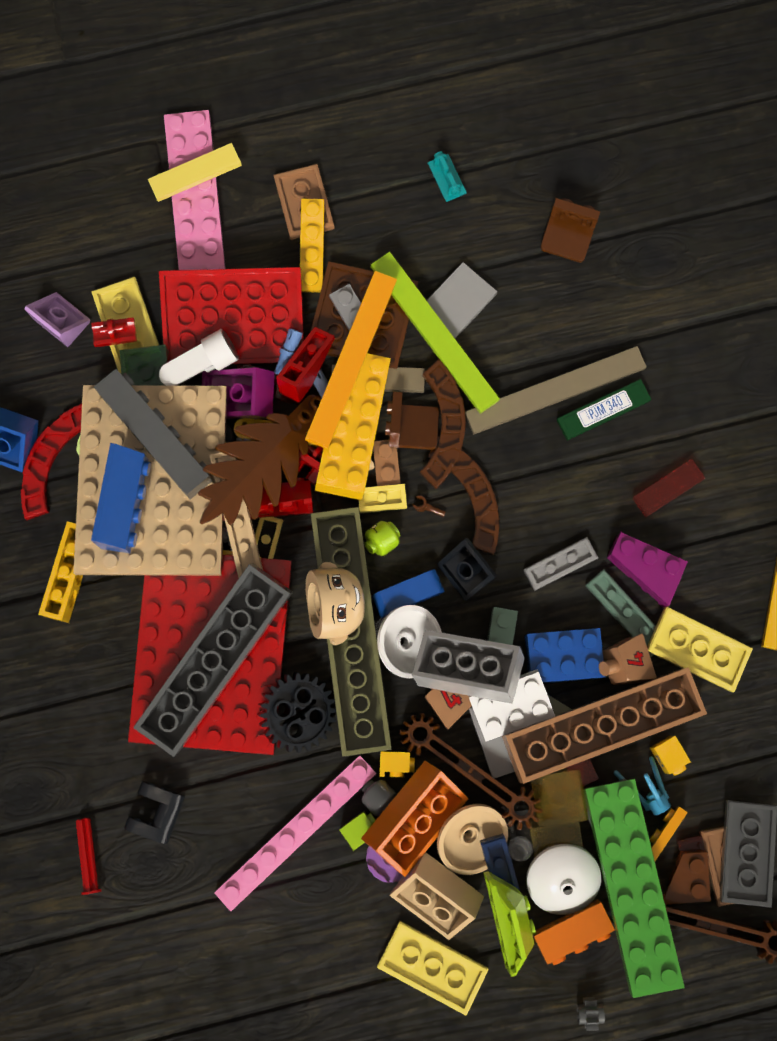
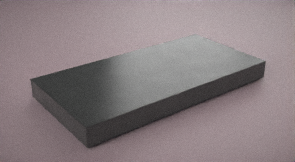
M732 800L725 801L720 902L772 908L777 805Z

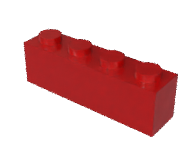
M297 478L294 487H290L288 482H281L279 504L276 507L272 505L263 485L261 507L257 518L313 513L310 480L305 481V478Z

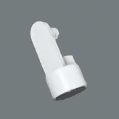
M222 329L217 330L201 339L202 344L163 365L159 371L161 382L166 386H177L202 371L207 373L214 369L220 371L239 360L237 351L225 331Z

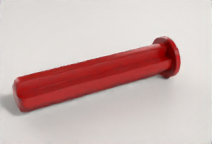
M90 818L76 820L84 890V892H81V895L101 892V889H98Z

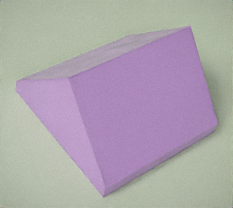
M57 292L25 306L26 312L33 320L67 347L71 345L90 323V319Z

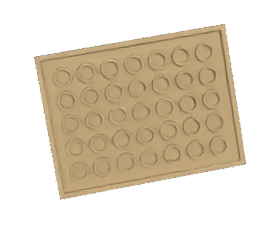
M83 385L73 574L222 576L223 513L208 523L200 524L201 516L210 500L198 494L189 499L94 389L95 385ZM132 385L136 392L141 390L150 400L147 404L152 410L157 408L165 417L162 422L167 427L172 425L180 435L178 440L181 444L185 445L187 443L196 453L193 456L198 463L203 461L206 465L211 464L209 455L219 453L220 451H217L215 447L218 444L226 443L227 387ZM110 443L144 453L149 459L148 461L151 462L150 474L145 476L144 480L146 495L144 500L140 501L139 509L142 510L141 521L139 524L136 523L134 532L137 533L136 546L131 548L130 554L103 550L91 541ZM209 474L212 482L207 486L216 483L214 475Z

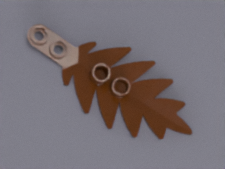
M307 396L289 416L276 413L268 414L266 419L273 423L246 424L237 426L234 429L236 433L254 441L228 442L218 444L215 447L217 451L234 457L237 460L217 462L206 465L203 468V471L225 481L214 483L198 492L199 496L210 500L201 516L200 524L208 523L223 513L228 524L232 525L237 518L242 500H244L252 519L255 520L261 507L263 485L272 505L276 507L279 504L281 467L290 487H294L298 476L299 449L303 455L308 453V441H305L306 432L309 430L321 402L319 396Z

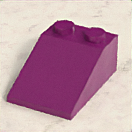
M261 368L213 370L209 373L202 371V386L227 387L226 419H266L268 414H273V371Z

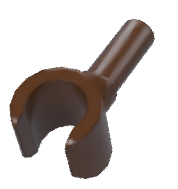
M416 496L418 500L424 502L421 507L413 505L416 511L424 512L426 510L444 517L445 511L428 504L423 496Z

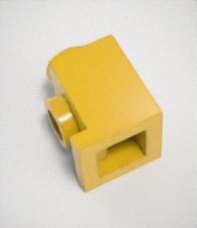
M380 751V777H385V772H390V777H404V773H414L415 758L410 757V752Z

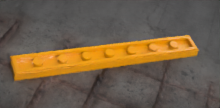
M377 271L374 272L305 441L326 449L329 448L396 285V278Z

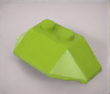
M489 871L483 872L504 964L510 976H516L535 945L533 935L536 934L532 919L528 918L527 911H530L529 900L515 886Z

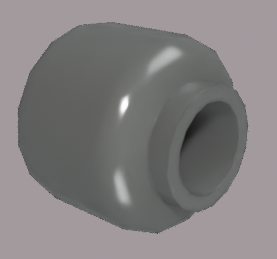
M371 780L362 789L364 792L362 803L374 816L379 817L395 798L397 792L385 780H378L376 782Z

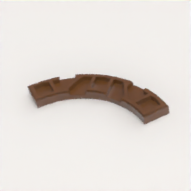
M440 359L422 374V377L433 390L441 412L442 426L438 446L429 462L420 471V474L435 489L446 480L455 466L465 435L463 399L454 377Z
M437 436V446L440 439L439 436ZM436 449L430 451L428 459H431ZM461 449L451 473L464 486L473 506L475 533L472 544L477 550L494 555L499 535V516L495 494L479 465Z

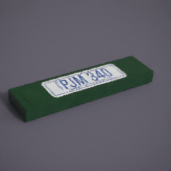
M640 379L557 418V422L568 441L640 407L652 399Z

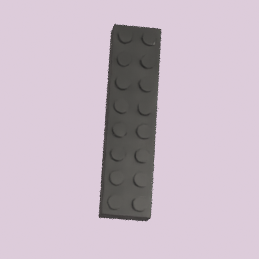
M249 564L133 728L175 757L293 591L255 564Z

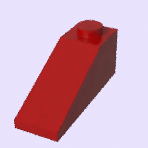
M317 327L312 329L276 377L280 394L300 403L313 385L335 339L334 335Z

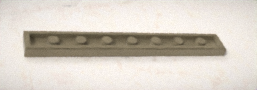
M638 346L500 398L496 404L481 414L476 408L465 412V416L474 435L646 369V364Z

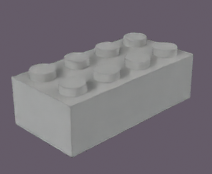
M425 630L412 676L417 685L421 687L513 704L524 656L520 646Z

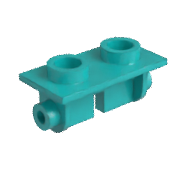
M442 151L437 152L434 155L435 159L429 161L428 165L445 201L448 202L467 194L449 154H443Z

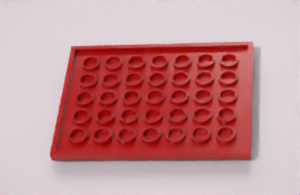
M222 555V576L144 575L128 742L155 744L133 727L238 581L239 577L234 556ZM260 558L263 571L289 589L292 561ZM288 600L286 601V603H285L284 606L282 607V608L287 609V610H288ZM287 614L281 633L270 630L264 632L183 747L274 755L275 743L269 742L271 735H263L267 727L259 726V723L264 718L258 716L257 713L264 711V708L258 704L267 700L262 696V693L270 694L271 691L268 685L276 687L275 679L281 680Z

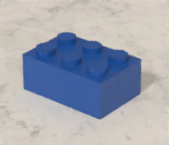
M600 628L533 633L524 636L528 672L538 669L543 683L600 679L605 677L599 671V664L604 661Z

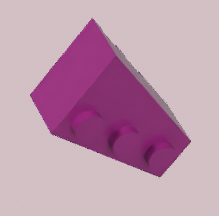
M622 532L615 537L607 556L616 567L634 580L644 592L652 596L662 608L670 606L688 563L681 558Z

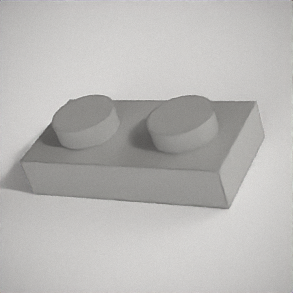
M348 284L331 293L329 297L350 332L361 302L351 285Z

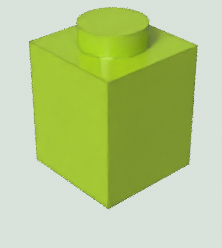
M363 811L339 829L353 851L365 843L361 838L376 821L372 813L367 815Z

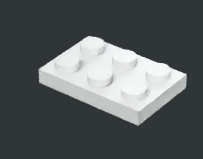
M538 669L520 675L513 704L469 696L485 741L555 717Z

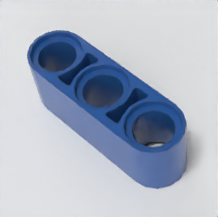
M434 569L372 595V599L380 618H384L392 610L400 606L416 605L445 591Z

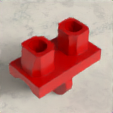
M133 317L117 320L112 318L107 321L91 323L95 347L137 342L135 319Z
M309 445L308 453L312 456L308 454L303 455L299 449L298 474L304 465L308 466L311 471L305 479L310 480V483L316 486L320 467L318 459L321 461L323 447L318 446L315 449Z

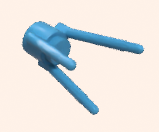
M651 756L649 761L659 789L656 790L649 775L645 773L644 778L651 792L646 795L647 801L639 792L638 794L645 810H651L654 815H659L667 811L671 804L668 801L669 796L665 791L655 760ZM617 770L614 771V775L619 780L624 778Z

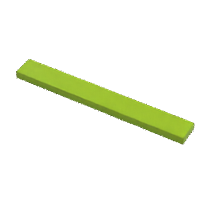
M388 252L372 263L371 268L374 272L377 271L397 279L391 295L436 356L452 374L477 411L481 414L496 404L500 398L393 255Z

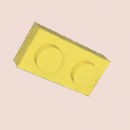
M405 484L366 487L362 500H359L360 513L407 509Z

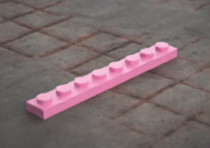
M361 756L356 758L215 892L217 897L232 911L359 791L376 772Z

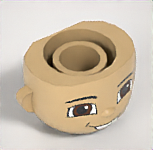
M323 562L319 569L309 571L306 577L305 592L313 636L317 639H329L331 644L339 645L359 627L364 618L365 600L360 581L350 571L338 568L331 562Z

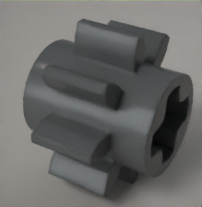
M595 997L583 998V1004H577L578 1024H584L586 1031H598V1024L605 1023L603 1003L597 1004Z

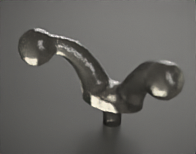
M527 804L514 805V811L528 810ZM502 805L501 809L505 811L504 813L509 812L508 808ZM511 815L505 818L507 824L512 818ZM513 824L511 827L508 826V839L510 840L516 838Z

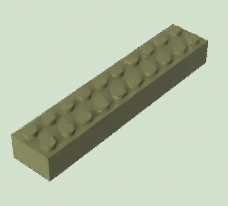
M359 507L312 513L311 520L318 569L323 562H331L338 568L350 571L360 581L365 600L364 618L359 627L339 645H333L327 639L342 757L392 750Z

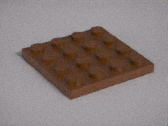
M328 261L311 331L314 327H317L335 336L327 355L339 358L349 334L347 326L329 295L350 284L362 303L374 271ZM411 280V281L414 283V285L417 287V286H418V281ZM392 295L368 354L391 358L389 368L397 369L409 318Z

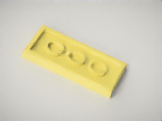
M136 277L91 291L101 321H107L112 318L114 320L132 317L135 319L137 342L110 345L117 369L121 375L125 372L129 375L164 363V357Z
M664 607L647 646L649 653L680 668L689 667L691 673L730 692H735L753 649L669 607Z
M399 921L377 965V968L464 1015H467L489 970L488 967L402 921Z

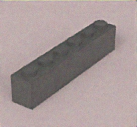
M115 369L96 384L94 389L189 499H192L201 489L212 482L209 473L203 471L206 464L203 461L198 463L193 457L196 455L194 450L187 443L182 445L178 440L180 435L172 425L167 427L162 422L165 417L157 408L152 410L147 403L150 400L141 390L138 392L134 390L132 385L135 383L125 372L121 375Z

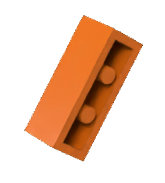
M596 899L584 909L567 914L537 929L533 937L546 963L557 965L566 960V955L572 952L578 954L588 949L589 943L595 940L602 942L610 938V933L615 931L601 901Z

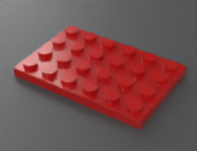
M301 267L159 271L164 365L202 344L201 339L219 329L225 331L237 351L239 360L232 364L278 363L281 354L279 350L281 347L283 348L289 328L303 333L298 348L304 341Z

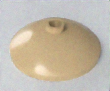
M484 804L468 805L450 815L442 825L437 839L438 854L445 866L451 871L462 875H473L487 870L480 840L503 833L507 843L508 827L502 815L494 808Z

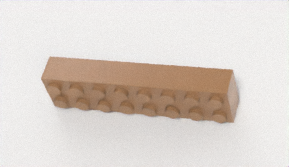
M687 667L502 736L518 782L524 784L706 715L707 712L690 669Z

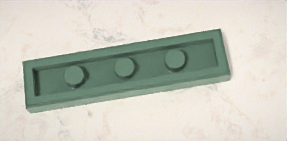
M603 569L585 586L631 637L643 634L648 646L656 626Z

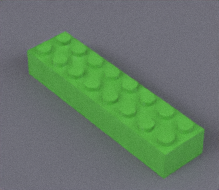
M635 779L583 789L630 995L633 998L685 988Z

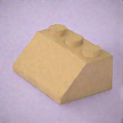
M426 852L407 876H402L390 894L392 898L448 940L476 918L484 898L475 888L467 884Z

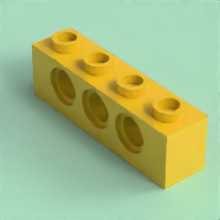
M68 521L38 614L66 623L70 621L83 575L73 574L76 524Z

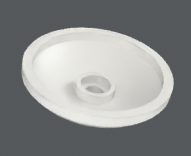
M416 605L400 606L392 610L381 623L377 637L378 652L386 668L399 677L413 678L412 672L424 631L429 630L442 633L436 618L428 610ZM401 638L404 640L403 645L400 643Z
M573 844L554 845L540 852L531 862L526 876L527 889L534 903L542 910L557 915L572 914L587 907L597 896L601 886L600 868L595 858L584 848ZM571 886L569 889L563 890L564 887Z

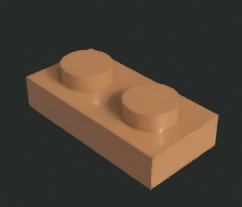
M390 440L374 441L373 451L377 486L401 484L397 447H389Z

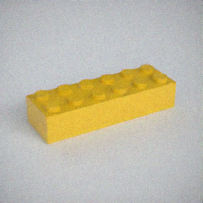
M367 353L328 449L323 448L315 491L362 500L391 358Z

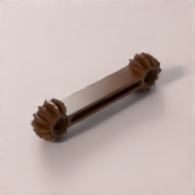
M421 713L420 721L417 722L415 715H411L412 725L407 721L403 722L404 726L409 728V730H400L401 735H408V738L403 739L401 743L404 745L411 742L407 748L408 752L413 751L416 746V755L420 756L421 747L427 748L508 808L509 812L502 814V818L505 819L510 815L512 817L508 822V826L511 827L515 820H517V829L522 830V821H525L526 827L530 829L532 825L528 819L531 818L533 821L539 822V818L533 815V813H542L543 809L534 808V805L540 803L541 800L540 798L533 801L530 800L535 793L533 790L526 797L524 796L525 787H521L520 796H517L435 736L433 731L440 729V726L436 724L430 727L434 721L433 717H430L425 723V714ZM424 728L427 730L428 735L424 741L415 740L414 732L416 729ZM436 741L458 757L459 762L454 764L431 747L430 743ZM487 779L507 793L511 797V801L506 802L484 786L482 780ZM518 801H523L528 805V812L524 816H519L514 811V805Z
M662 893L663 899L665 901L666 895ZM665 905L667 912L696 919V924L668 918L669 924L760 947L757 952L758 958H765L769 964H772L774 960L777 962V944L773 948H770L768 945L770 937L777 936V920L774 919L772 924L770 921L764 920V928L757 929ZM730 927L757 934V938L750 939L727 933V928Z

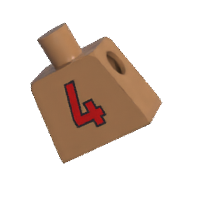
M643 634L624 639L603 651L604 661L600 662L599 671L603 676H609L610 682L613 685L636 684L657 678Z
M431 689L425 696V699L447 729L472 706L468 695Z

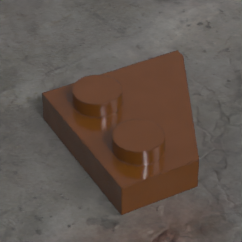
M705 849L680 851L676 861V868L669 877L670 882L665 892V905L710 902L708 852Z

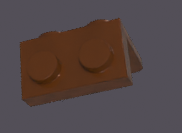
M556 198L541 243V250L576 262H583L600 211L589 205L581 206L574 204L573 201L566 198Z
M393 392V401H388L387 415H391V421H386L385 435H390L389 447L436 449L438 408L402 405L403 392Z

